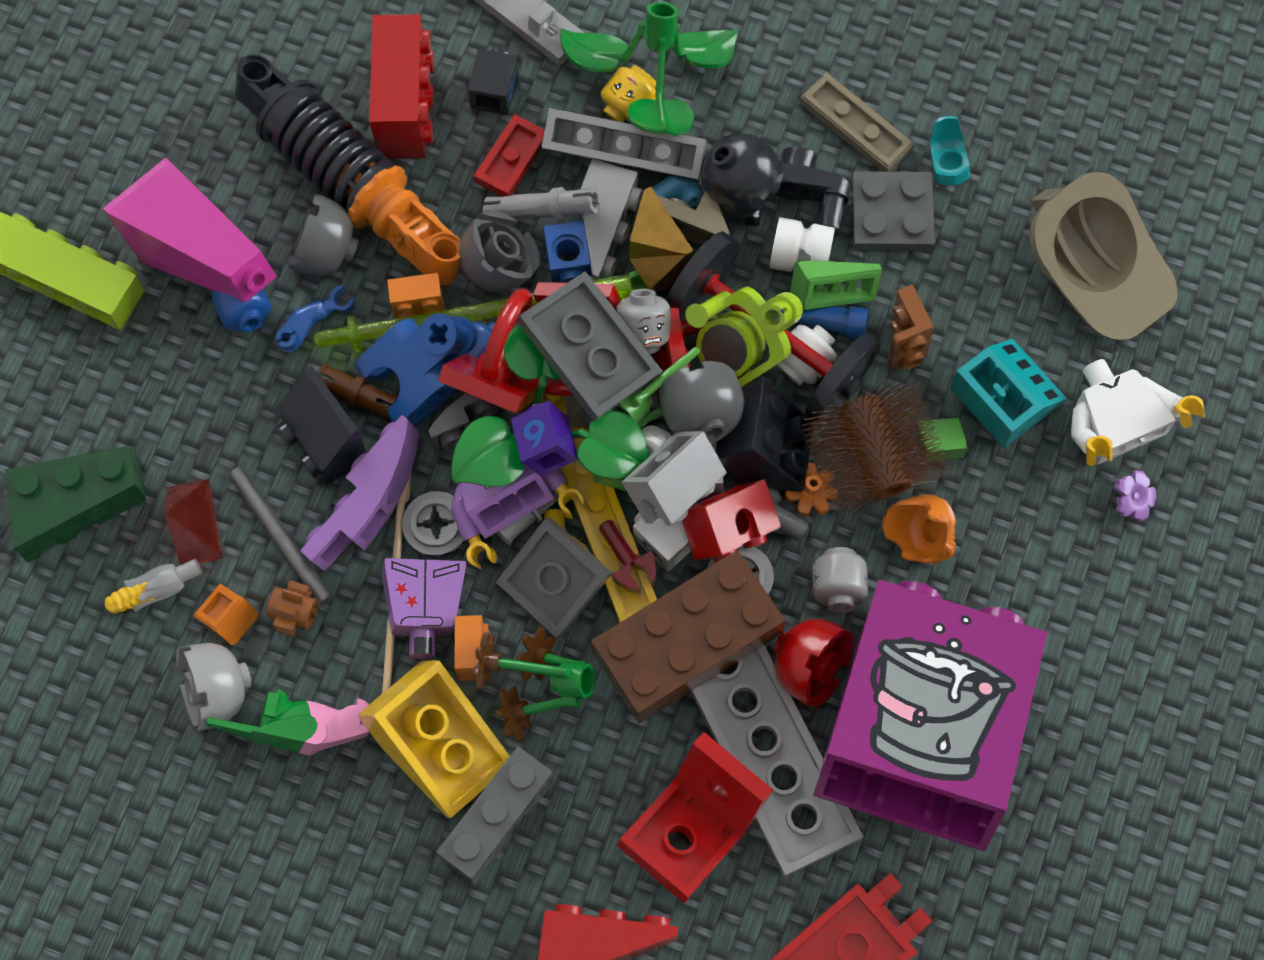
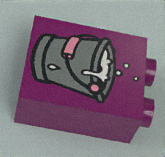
M878 580L862 627L813 796L985 852L1007 810L1048 632L1025 625L1020 616L1004 608L987 607L975 610L943 600L934 588L924 583L905 581L895 585Z

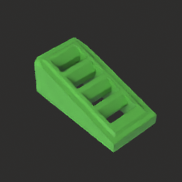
M799 261L795 263L790 291L800 299L803 310L875 301L882 268L880 264ZM862 279L861 288H856L857 280ZM845 281V286L841 287L842 282Z

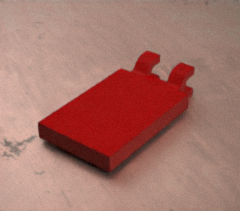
M890 873L868 893L859 884L855 885L771 960H910L918 952L909 942L925 929L932 920L920 907L906 921L900 924L884 905L902 888V885Z

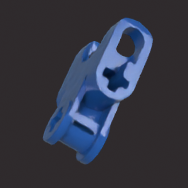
M441 313L433 314L420 327L415 320L405 319L392 326L356 361L355 367L362 377L373 380L385 379L395 372L400 381V392L396 401L388 409V416L392 422H396L403 415L416 427L456 391V388L439 382L438 378L443 365L465 353H469L475 347L477 331L469 319L461 316L451 317Z

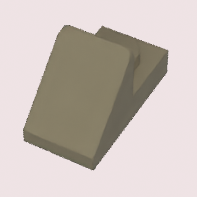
M706 191L696 210L680 199L671 198L669 200L660 195L658 196L686 240L702 246L713 235L721 231L729 235L728 227L718 203L711 199Z

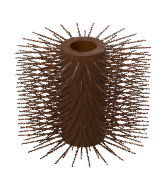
M906 386L889 393L895 388L893 387L880 396L878 395L882 391L877 392L876 395H873V392L871 395L865 396V390L864 396L856 398L853 394L855 399L849 402L844 401L846 404L843 406L822 405L841 407L840 409L819 411L839 412L809 418L827 417L818 421L829 419L819 423H815L818 421L808 423L810 425L812 423L817 424L812 426L815 427L829 422L823 426L813 428L815 429L813 431L823 430L809 435L818 437L828 433L823 437L813 439L816 440L815 442L822 440L820 442L825 441L815 446L828 445L814 451L823 453L832 449L831 452L822 454L827 456L825 458L830 457L824 461H833L828 463L829 465L826 467L838 466L824 472L830 473L828 475L835 473L834 476L830 477L837 476L839 478L831 480L833 482L828 484L834 485L842 481L844 483L827 489H836L834 491L841 489L840 492L833 493L834 495L845 492L837 496L839 498L835 499L837 501L849 498L846 501L837 503L838 505L854 500L845 505L848 506L853 502L859 501L853 505L858 504L860 506L871 500L865 505L867 506L874 500H877L876 504L879 500L885 499L886 502L888 498L894 496L897 499L896 496L901 493L912 495L905 491L908 489H927L911 486L934 483L916 482L932 479L928 476L934 474L923 475L939 471L941 468L929 472L926 471L945 465L940 463L929 467L943 460L938 458L930 461L927 460L938 456V453L934 455L930 453L932 450H935L934 448L927 451L923 450L934 446L932 445L934 443L931 442L922 445L923 442L929 441L923 436L930 433L917 434L926 431L923 427L914 430L917 426L923 425L918 423L920 421L917 420L921 419L920 417L924 415L915 419H909L920 415L915 413L917 411L907 414L912 410L918 409L916 407L919 405L913 408L909 406L917 403L914 401L918 399L913 398L916 393L911 394L913 395L911 397L906 396L900 399L902 396L910 393L906 392L900 396L893 397L904 392L902 390ZM909 398L915 399V400H913V401H911V402H909V403H904V402L909 401V400H908ZM908 415H912V416H910V417H908V418H905V419L900 420L901 418H904V417H906V416H908ZM914 420L917 421V422H915V423L912 422V423L909 424V425H905V424H907V423H909V422H911V421H914ZM920 430V431H918L917 433H914V434H911V435H907V434H910V433H912V432H914V431ZM838 444V445H836V446H834V447H831V448H829V449H826V448H828V447H830V446H832V445ZM928 445V446L925 447V448L916 450V449H918V448H920V447H922V446ZM844 460V461H841V462H839V463H837V464L831 465V464H833V463H835V462H837V461ZM931 461H935V462H933V463H931V464L922 466V465H924V464H926V463H929V462H931ZM844 467L843 469H840V470H837V471H833V470H835V469ZM849 476V477H847V478H845V479H842V480H840V481H837V480L840 479V478ZM850 483V484H848V485H846V486H844V487L836 488V487H838V486H841V485ZM853 493V494H850V495H848V496H846V497H844V498H840V497H842V496H844V495H846V494Z

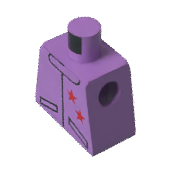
M385 558L382 567V580L390 631L392 635L410 636L409 657L414 659L434 658L435 637L451 636L455 627V616H457L466 561Z

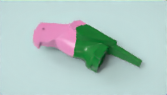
M277 689L275 693L267 692L259 727L210 717L207 718L205 726L249 738V741L311 756L318 751L367 737L370 732L357 714L369 704L357 698L355 701L356 705H350L344 709L337 710L312 701L291 702L285 692Z

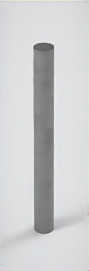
M237 467L232 470L228 475L303 584L309 586V590L312 591V597L318 600L319 606L327 604L332 600V594L300 551V548L243 467Z

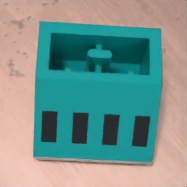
M1014 339L988 346L956 371L950 387L954 394L1003 449L1067 399Z

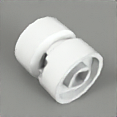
M779 217L769 268L792 272L795 263L799 261H828L835 228L812 224L806 229L801 221Z

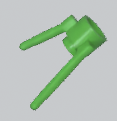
M698 347L692 348L647 387L640 389L611 411L628 415L639 425L640 429L649 422L662 417L660 407L650 411V407L653 404L651 395L664 384L667 378L690 363L700 353V349Z

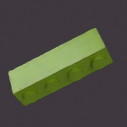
M0 212V275L115 329L122 330L145 292L137 277L138 273L136 270L123 262L117 261L115 265L103 260L104 258L99 252L88 246L83 245L79 249L69 244V241L63 235L54 230L48 229L45 233L36 229L30 220L19 214L14 213L11 217Z

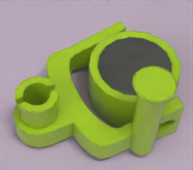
M743 287L732 295L727 291H722L701 304H692L687 308L685 314L687 322L695 328L703 327L699 331L696 340V347L700 349L698 357L701 364L707 361L724 363L734 370L736 376L744 373L745 375L738 379L742 387L789 357L791 346L784 330L801 318L803 306L800 299L790 292L780 293L765 302L757 291L750 287ZM732 304L739 305L750 314L748 315L741 311H729L717 316V314ZM766 339L769 347L770 357L766 362L752 370L751 368L754 367L763 357L764 351L766 349Z

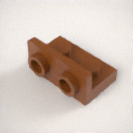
M912 284L897 290L895 306L892 308L893 317L892 322L889 323L892 339L887 362L891 371L900 367L903 370L917 367L925 360L929 351L934 326Z

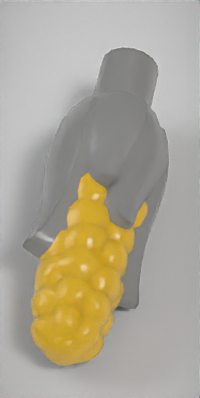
M196 559L177 567L174 564L157 566L137 578L123 581L125 587L120 588L117 592H113L111 596L105 598V608L113 614L124 612L127 609H133L136 613L147 605L168 599L179 593L184 588L185 581L202 574L201 567Z

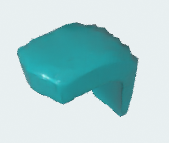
M944 116L935 120L930 137V157L937 183L946 186H956L970 178V165L959 120L954 116Z

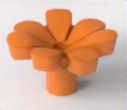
M808 463L804 491H785L784 493L785 500L788 503L799 502L796 512L803 517L808 516L813 507L817 514H826L829 511L827 500L839 496V494L834 496L826 494L836 490L827 489L834 486H829L828 483L824 482L829 479L827 477L833 476V474L828 476L824 475L827 472L819 474L814 463Z

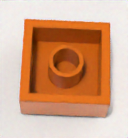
M438 273L387 280L390 305L396 323L405 319L420 320L427 319L433 314H445L443 293Z
M482 615L455 616L454 669L459 681H476L473 669L479 660L476 658L475 650L480 648V641L485 632L489 633L490 636L488 624H484Z

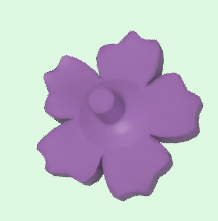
M1133 470L1131 476L1116 479L1114 489L1121 494L1116 499V511L1122 517L1130 515L1132 519L1143 521L1149 516V507L1154 506L1156 491L1154 487H1148L1150 480L1143 471Z

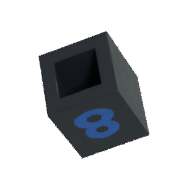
M478 49L468 86L471 109L509 115L519 75L516 55H511L501 49H492L490 51Z

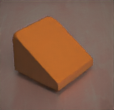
M219 584L195 612L193 617L224 641L234 646L256 621L259 613L244 598Z

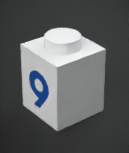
M639 512L633 520L635 522L633 525V539L647 552L652 551L655 560L667 572L692 551L682 521L668 526L660 518L651 524L645 523Z

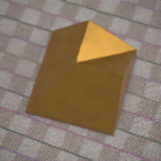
M649 187L643 192L631 234L629 260L648 289L653 291L671 290L679 274L693 257V249L652 187Z

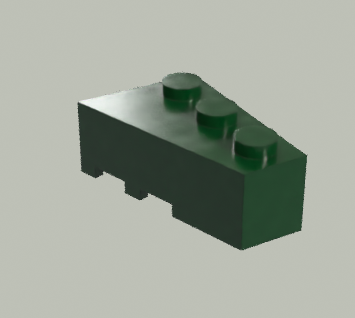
M130 445L4 469L13 547L27 563L40 557V552L61 541L64 544L76 538L74 536L76 533L95 523L100 525L146 500L142 464Z

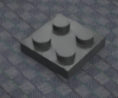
M853 171L851 178L853 250L933 251L935 237L932 172Z
M550 517L544 519L496 583L553 636L559 638L566 633L613 573Z

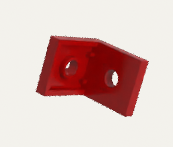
M703 732L693 743L675 779L620 838L617 847L685 904L749 830L773 792V789ZM672 832L684 834L689 839L690 848L687 850L675 849L669 843L668 835Z

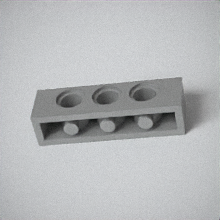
M549 108L542 148L549 151L700 181L701 166L708 142L706 139L687 135L653 134L640 130L632 124Z

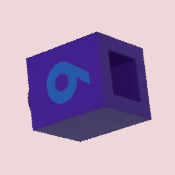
M546 401L531 405L525 412L511 418L520 461L540 476L547 475L578 460L569 418L550 402Z

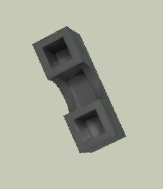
M517 746L436 853L439 858L476 886L502 852L501 847L515 825L524 815L527 814L529 816L553 785L555 782L553 771Z

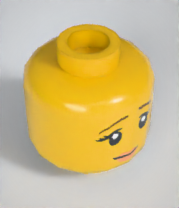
M633 65L631 68H618L601 90V98L607 105L603 112L613 121L624 123L626 120L630 122L628 119V108L631 103L638 99L656 100V80L636 65Z

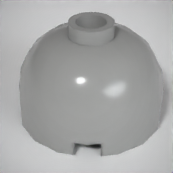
M197 643L179 647L176 652L177 672L186 670L183 676L184 684L180 685L192 725L198 726L197 731L200 732L212 728L205 726L208 717L230 721L239 713L244 703V689L251 687L250 673L246 663L238 664L230 650L213 643Z

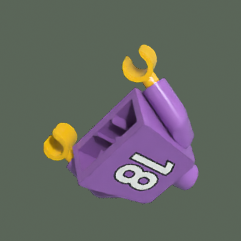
M526 465L519 478L506 486L485 487L470 483H460L454 493L451 512L463 540L469 541L470 546L466 553L467 560L470 564L481 570L477 558L480 552L486 550L487 557L495 564L497 562V553L492 547L482 542L480 534L486 539L553 500L552 493L554 491L559 496L558 504L563 515L572 519V514L565 505L569 500L576 499L585 509L586 504L581 492L566 486L565 483L568 480L560 469L540 476Z

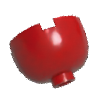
M824 619L804 620L792 627L788 633L783 632L776 640L773 653L776 655L774 662L776 678L782 688L803 704L813 707L821 706L832 696L842 681L841 679H833L841 664L849 667L854 650V635L842 626Z

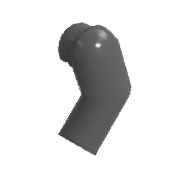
M767 487L781 525L778 530L797 541L800 540L807 530L808 522L779 506L778 503L781 501L780 493L773 488Z

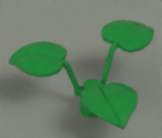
M654 2L647 6L645 22L638 23L637 32L629 46L622 39L612 35L575 33L561 28L560 42L565 56L578 68L591 72L614 71L618 66V61L627 62L643 36L647 47L658 51L656 100L638 99L631 103L628 108V119L632 125L640 130L653 134L668 133L674 136L683 135L692 128L694 114L690 106L684 101L677 99L663 100L666 50L670 48L675 52L676 56H684L685 60L693 66L719 68L726 66L733 59L738 34L737 29L678 34L679 24L677 21L679 10L674 5L666 2Z
M517 324L511 330L506 340L503 352L504 360L510 371L518 378L523 380L538 378V387L533 405L542 403L547 378L553 380L561 379L519 324ZM610 411L597 421L593 422L592 420L589 425V432L583 429L572 431L573 439H584L577 450L578 461L583 468L595 476L605 479L624 480L649 457L645 437L639 425L631 417L621 412ZM497 416L482 417L473 421L464 430L458 440L452 458L451 477L453 482L470 483L485 487H502L513 483L519 478L525 465L520 461L515 434H511L508 424L502 418Z

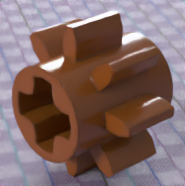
M290 580L287 590L279 587L274 589L267 606L266 615L268 618L274 619L273 627H276V631L295 637L298 627L306 630L311 628L317 614L319 602L317 599L311 598L312 591L309 590V586Z

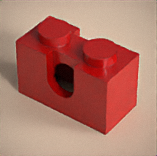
M765 479L736 485L697 503L687 510L688 514L682 520L695 560L713 557L714 563L737 551V548L741 546L747 549L768 541L766 534L781 527Z

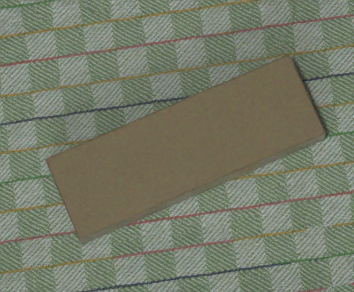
M827 72L800 97L799 104L882 172H891L913 150L914 143Z

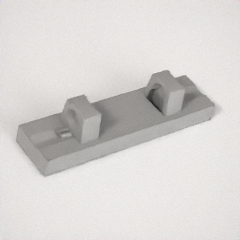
M474 0L558 66H561L567 59L560 42L561 28L575 33H584L542 0Z

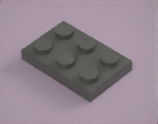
M583 272L519 315L516 321L593 422L638 392L663 372L586 272Z

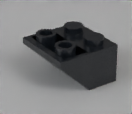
M763 379L741 387L745 401L741 421L732 432L716 443L715 453L724 469L742 483L765 479L767 487L792 492L804 491L811 441L807 442L806 440L812 438L807 433L813 431H806L805 429L814 426V424H808L811 421L804 420L807 419L804 417V413L766 380Z

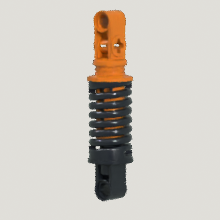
M250 54L242 57L237 63L235 96L241 104L246 106L258 118L256 123L257 136L262 141L270 143L278 153L282 154L289 163L293 164L298 172L303 173V176L313 183L316 189L322 192L326 198L342 205L346 209L355 228L371 225L377 236L381 239H387L401 256L407 258L424 275L438 273L441 285L453 283L457 279L460 270L461 256L459 255L458 248L460 238L444 226L431 210L424 207L420 203L419 197L413 191L405 189L408 176L405 175V170L400 166H396L379 149H375L370 140L364 139L359 130H355L348 120L343 119L341 113L333 110L329 102L323 101V98L309 81L303 79L290 82L267 58L261 55Z

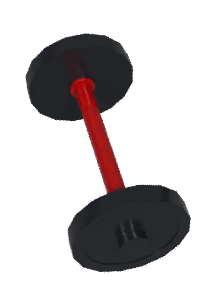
M724 231L713 235L700 247L679 274L668 294L666 301L670 308L679 309L681 322L687 320L685 312L690 305L701 304L722 291H727L731 295L735 293L722 282L735 261L739 251V242ZM732 304L731 306H729V308L733 311H741L750 315L744 308L740 307L737 304ZM785 329L784 331L791 346V354L824 377L812 395L805 409L804 417L811 422L827 418L809 419L837 412L819 411L841 408L822 405L843 406L844 401L850 400L862 385V379L874 362L881 344L864 333L833 364ZM825 419V420L818 421V422H815V423L824 422V421H827V420H829V419Z

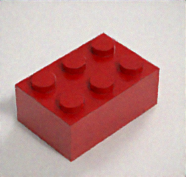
M420 14L372 15L369 122L376 149H379L388 159L426 158V144L433 143V122L429 120V108H434L433 85H430V74H434L435 69L434 51L431 50L430 30H423Z

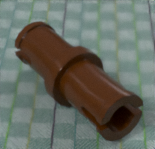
M326 363L321 366L319 372L333 380L329 381L320 377L333 395L346 400V405L352 408L358 405L390 420L388 416V409L390 407L380 402L392 406L398 395H393L367 383L368 379L361 375L355 378L330 367Z

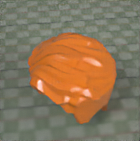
M923 494L901 500L888 508L882 520V530L886 539L899 546L903 559L919 561L924 564H936L954 555L956 549L954 541L956 519L947 501L932 494Z

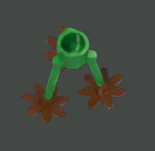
M544 627L537 629L534 638L529 635L523 637V645L527 652L520 653L516 660L502 658V654L492 653L495 636H489L487 632L482 635L480 648L475 650L476 658L479 661L473 669V675L476 677L478 689L483 688L485 681L490 682L491 670L499 671L500 668L522 671L523 680H528L534 674L537 680L542 681L544 675H550L552 690L562 696L528 705L527 700L519 701L516 686H512L509 693L504 689L499 691L500 701L503 706L496 710V714L500 718L506 719L503 726L504 734L509 736L513 733L519 742L524 739L522 728H531L530 721L528 720L531 714L561 707H579L580 698H589L595 688V671L592 665L587 661H574L553 655L551 649L556 642V638L549 637L545 639Z

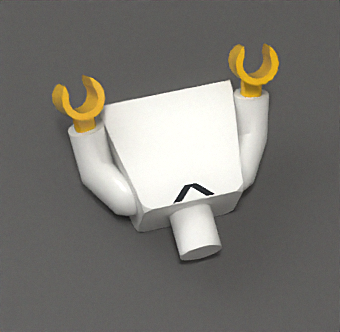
M1100 359L1089 364L1082 371L1091 387L1082 392L1076 403L1077 405L1073 409L1071 438L1086 454L1087 465L1095 466L1096 463L1098 465L1107 460L1111 462L1112 458L1166 435L1176 421L1174 417L1180 418L1182 427H1191L1193 425L1191 415H1198L1201 418L1205 417L1203 401L1201 398L1192 395L1183 398L1149 378L1142 377L1134 369L1114 377L1105 359Z

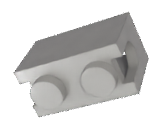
M703 431L676 432L628 475L622 481V484L645 523L652 524L660 518L666 525L670 526L682 521L688 514L687 510L696 501L711 494L715 489V484L727 472Z

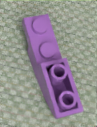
M403 415L396 422L389 423L382 430L379 441L370 451L361 454L354 461L351 472L346 478L357 488L351 494H347L339 500L332 516L323 525L317 526L310 532L306 539V544L300 550L322 570L326 571L352 541L365 550L380 532L396 507L413 467L420 433Z

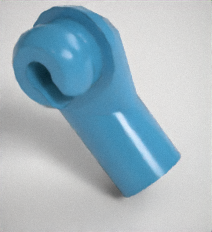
M675 175L666 177L652 187L657 196L660 195L669 200L671 198L680 199L691 208L697 207L703 196L701 186L695 180Z

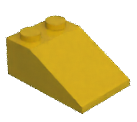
M439 660L421 661L357 714L381 748L447 818H452L484 790L510 757Z

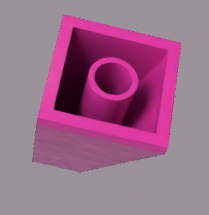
M164 158L102 208L142 264L213 291L233 296L245 303L277 277L263 253L167 158Z

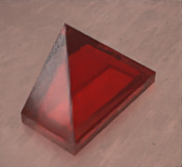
M209 479L167 487L165 515L180 565L196 559L198 563L222 559L223 554Z

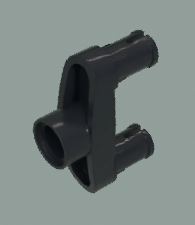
M788 147L784 149L781 156L784 175L779 190L773 196L820 201L818 225L834 227L833 237L840 234L844 205L849 201L850 183L842 176L816 168L817 155L812 150L803 147ZM763 208L746 216H738V223L748 227L759 226Z

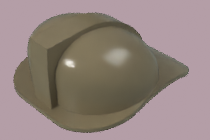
M1089 172L1081 175L1065 188L1045 189L1030 200L1037 212L1033 217L1029 231V241L1033 257L1044 275L1058 287L1067 301L1092 330L1109 339L1128 340L1140 334L1175 305L1178 296L1173 273L1150 238L1128 190L1115 177L1103 172Z

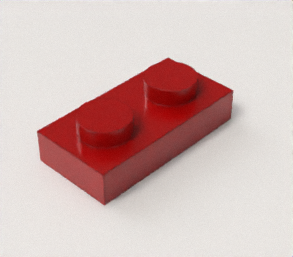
M514 114L474 174L475 183L501 197L511 196L541 152L545 130Z

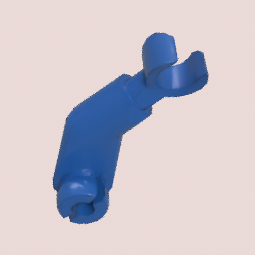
M342 285L336 286L330 292L328 299L324 301L319 299L294 310L282 328L277 331L275 336L276 344L282 351H296L315 323L328 318V314L334 311L343 314L351 312L355 307V299L352 297L347 305L338 306L337 298L345 292L346 288Z

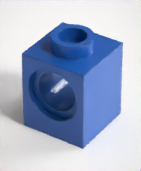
M584 221L544 226L551 282L568 283L583 272H586L591 278V263ZM565 253H573L578 256L575 260L568 262L559 259Z

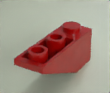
M556 904L555 911L545 910L538 960H625L677 941L678 927L670 926V919L661 916L645 915L643 922L626 920V913L620 911L600 910L599 917L581 915L582 908L578 906Z

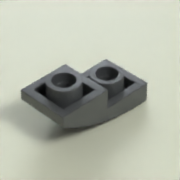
M465 393L446 408L428 430L434 450L437 451L442 448L445 450L455 449L462 433L470 425L469 420L492 416L500 407Z

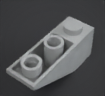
M592 159L581 189L596 187L599 191L601 202L598 205V213H581V218L584 221L592 281L594 283H603L604 280L610 281L613 277L617 264V258L613 257L617 245L624 246L630 228V223H627L626 220L630 211H637L643 189L638 188V172Z

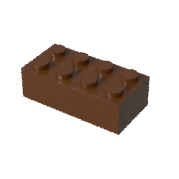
M737 550L591 640L592 652L638 724L780 636L783 633L786 620Z

